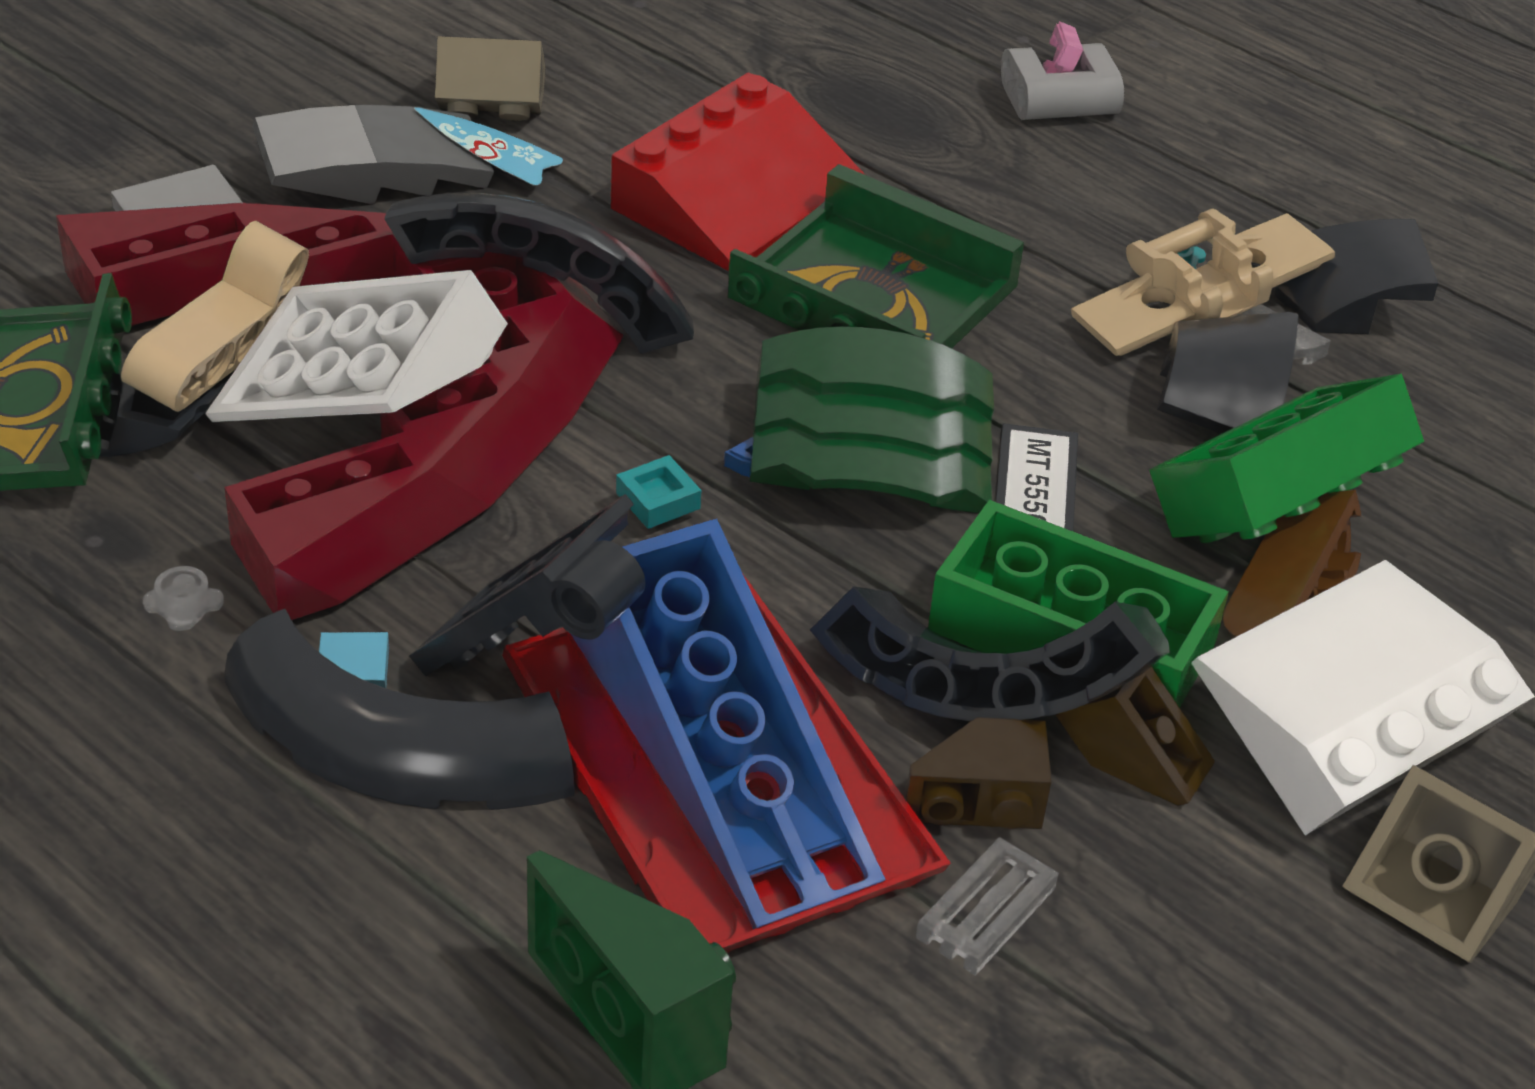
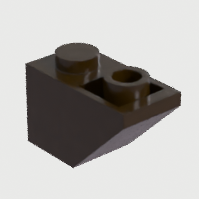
M975 718L910 765L905 800L922 823L991 826L1008 829H1042L1051 787L1046 721Z

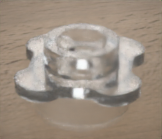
M189 566L174 567L161 573L155 580L154 590L147 592L143 597L144 609L149 613L160 614L167 619L168 626L177 631L192 628L195 623L203 618L206 612L217 611L224 603L223 593L219 589H209L207 576L201 570Z

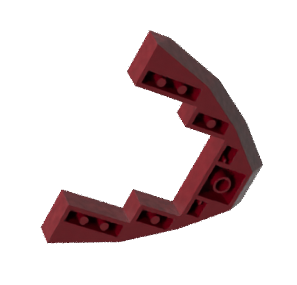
M228 203L56 215L64 269L85 304L95 303L102 274L112 273L119 296L126 297L129 301L132 314L131 328L139 323L175 314L222 281L236 240L244 228L253 221L265 225L309 250V258L300 286L471 270L508 323L495 343L492 354L480 368L395 412L380 413L381 439L224 487L232 547L272 613L286 609L291 620L343 603L490 508L574 418L624 336L579 282L570 277L565 281H561L546 273L522 265V258L486 252L482 258H446L411 265L384 219L386 213L254 203Z

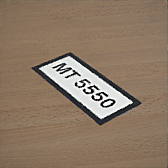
M1003 423L996 502L1073 531L1078 433Z

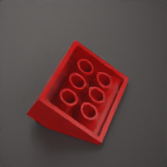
M748 72L612 154L611 209L729 271L730 252L733 249L740 250L756 258L825 201L827 173L838 164L862 174L864 173L789 91L768 82L762 76Z

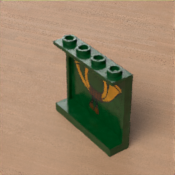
M838 164L827 173L825 201L763 253L755 258L737 249H733L730 252L727 298L798 330L826 327L884 329L925 338L952 349L1017 287L1024 242Z
M112 273L102 274L95 303L0 309V491L86 485L92 459H98L101 452L99 430L102 418L109 415L111 411L112 396L110 386L113 374L119 373L122 366L120 345L123 333H129L132 325L129 301L126 297L119 296Z

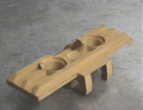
M1209 209L1200 213L1198 221L1147 243L1138 240L1129 244L1126 248L1127 260L1133 271L1140 277L1071 308V314L1073 318L1115 356H1122L1173 333L1174 326L1178 321L1233 317L1267 302L1273 287L1320 267L1322 263L1335 258V251L1288 213L1235 235L1236 223L1216 209ZM1206 240L1212 244V260L1197 269L1193 268L1177 254ZM1251 262L1258 263L1261 265L1252 268ZM1152 302L1171 304L1169 307L1161 309L1146 306V304Z

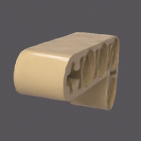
M257 221L250 222L234 244L223 280L143 335L133 346L124 362L121 372L122 381L177 412L186 408L238 367L291 288L300 286L308 262L309 250Z

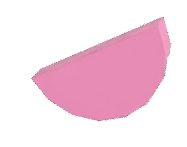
M1059 21V24L1056 23L1049 42L1051 46L1057 47L1053 61L1046 60L1043 63V68L1047 74L1072 72L1083 52V47L1075 27Z

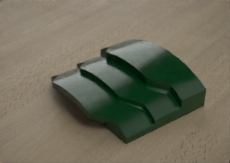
M826 327L795 331L763 340L757 371L749 482L810 490L811 487L813 489L845 488L879 491L929 503L930 507L980 513L989 499L992 500L991 463L993 457L991 420L994 412L993 373L973 359L945 345L906 333L884 329Z

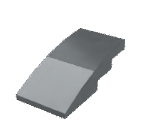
M349 105L307 108L255 117L252 125L271 184L279 187L374 205L381 187L430 196L433 193L437 180L440 179L487 189L494 173L491 163L469 152L444 135L421 116L414 107ZM422 108L471 121L467 114Z

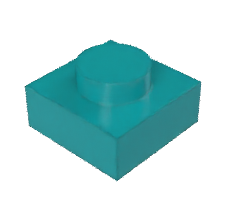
M670 455L616 475V494L619 497L624 494L628 496L634 504L630 508L631 511L647 529L701 509L702 490Z

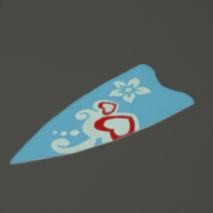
M414 107L434 127L469 152L532 185L541 183L543 169L558 166L563 162V159L557 155L496 129L463 118Z

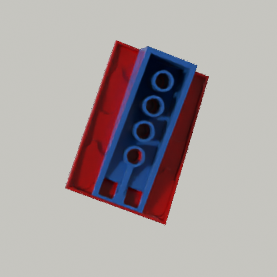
M717 519L623 546L639 563L645 577V590L598 638L592 640L581 639L561 628L552 631L544 637L538 635L505 645L502 656L524 697L550 692L567 736L573 764L574 781L578 789L587 796L634 884H639L648 901L689 919L709 944L712 942L718 943L726 953L770 936L784 934L799 925L823 916L849 910L861 902L893 890L911 887L923 879L944 872L951 864L742 573Z

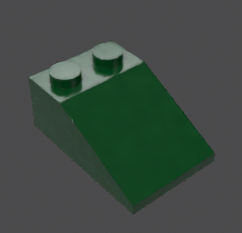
M541 850L528 855V954L633 1089H688L726 1068L729 1032L732 1029L730 1017L732 990L736 982L735 969L726 951L716 942L709 944L693 923L679 914Z

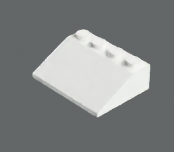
M471 270L292 287L205 414L212 422L395 412L480 368L492 354L495 343L508 323Z
M1387 560L1202 654L1191 662L1305 835L1407 776L1412 765L1421 769L1490 729L1535 697L1493 638Z

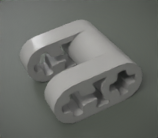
M1102 43L1081 44L1083 52L1072 72L1048 74L1032 47L1005 49L1001 59L1002 83L1018 117L1021 120L1119 114L1124 101L1123 80L1105 46Z

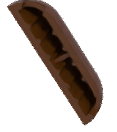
M1356 490L1323 494L1318 497L1321 505L1316 509L1291 517L1283 515L1275 520L1277 528L1265 534L1224 610V625L1232 639L1356 575L1361 553L1350 552V518L1361 517Z

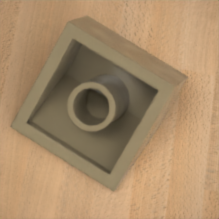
M438 36L435 99L439 109L467 114L470 118L478 117V111L499 112V118L514 121L528 120L530 113L541 114L546 72L542 42Z
M1412 765L1342 887L1471 963L1517 904L1535 873V832L1419 767Z

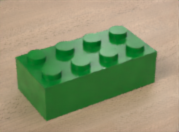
M1401 373L1317 387L1149 469L1172 538L1198 536L1201 543H1209L1230 536L1234 532H1239L1241 539L1245 540L1272 532L1277 528L1275 519L1283 515L1291 517L1316 509L1321 505L1318 497L1325 493L1346 491L1358 487L1363 483L1360 475L1367 471L1369 473H1376L1400 465L1404 462L1402 453L1423 443L1424 439Z
M989 499L935 574L928 628L940 636L982 653L1010 654L1044 647V644L1070 634L1090 622L1114 602L1146 607L1161 627L1169 643L1170 652L1153 665L1152 668L1180 708L1199 675L1191 662L1215 647L1229 591Z

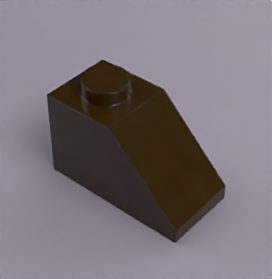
M1152 667L1108 695L1073 710L1055 714L1090 766L1177 806L1190 802L1215 763L1214 758Z

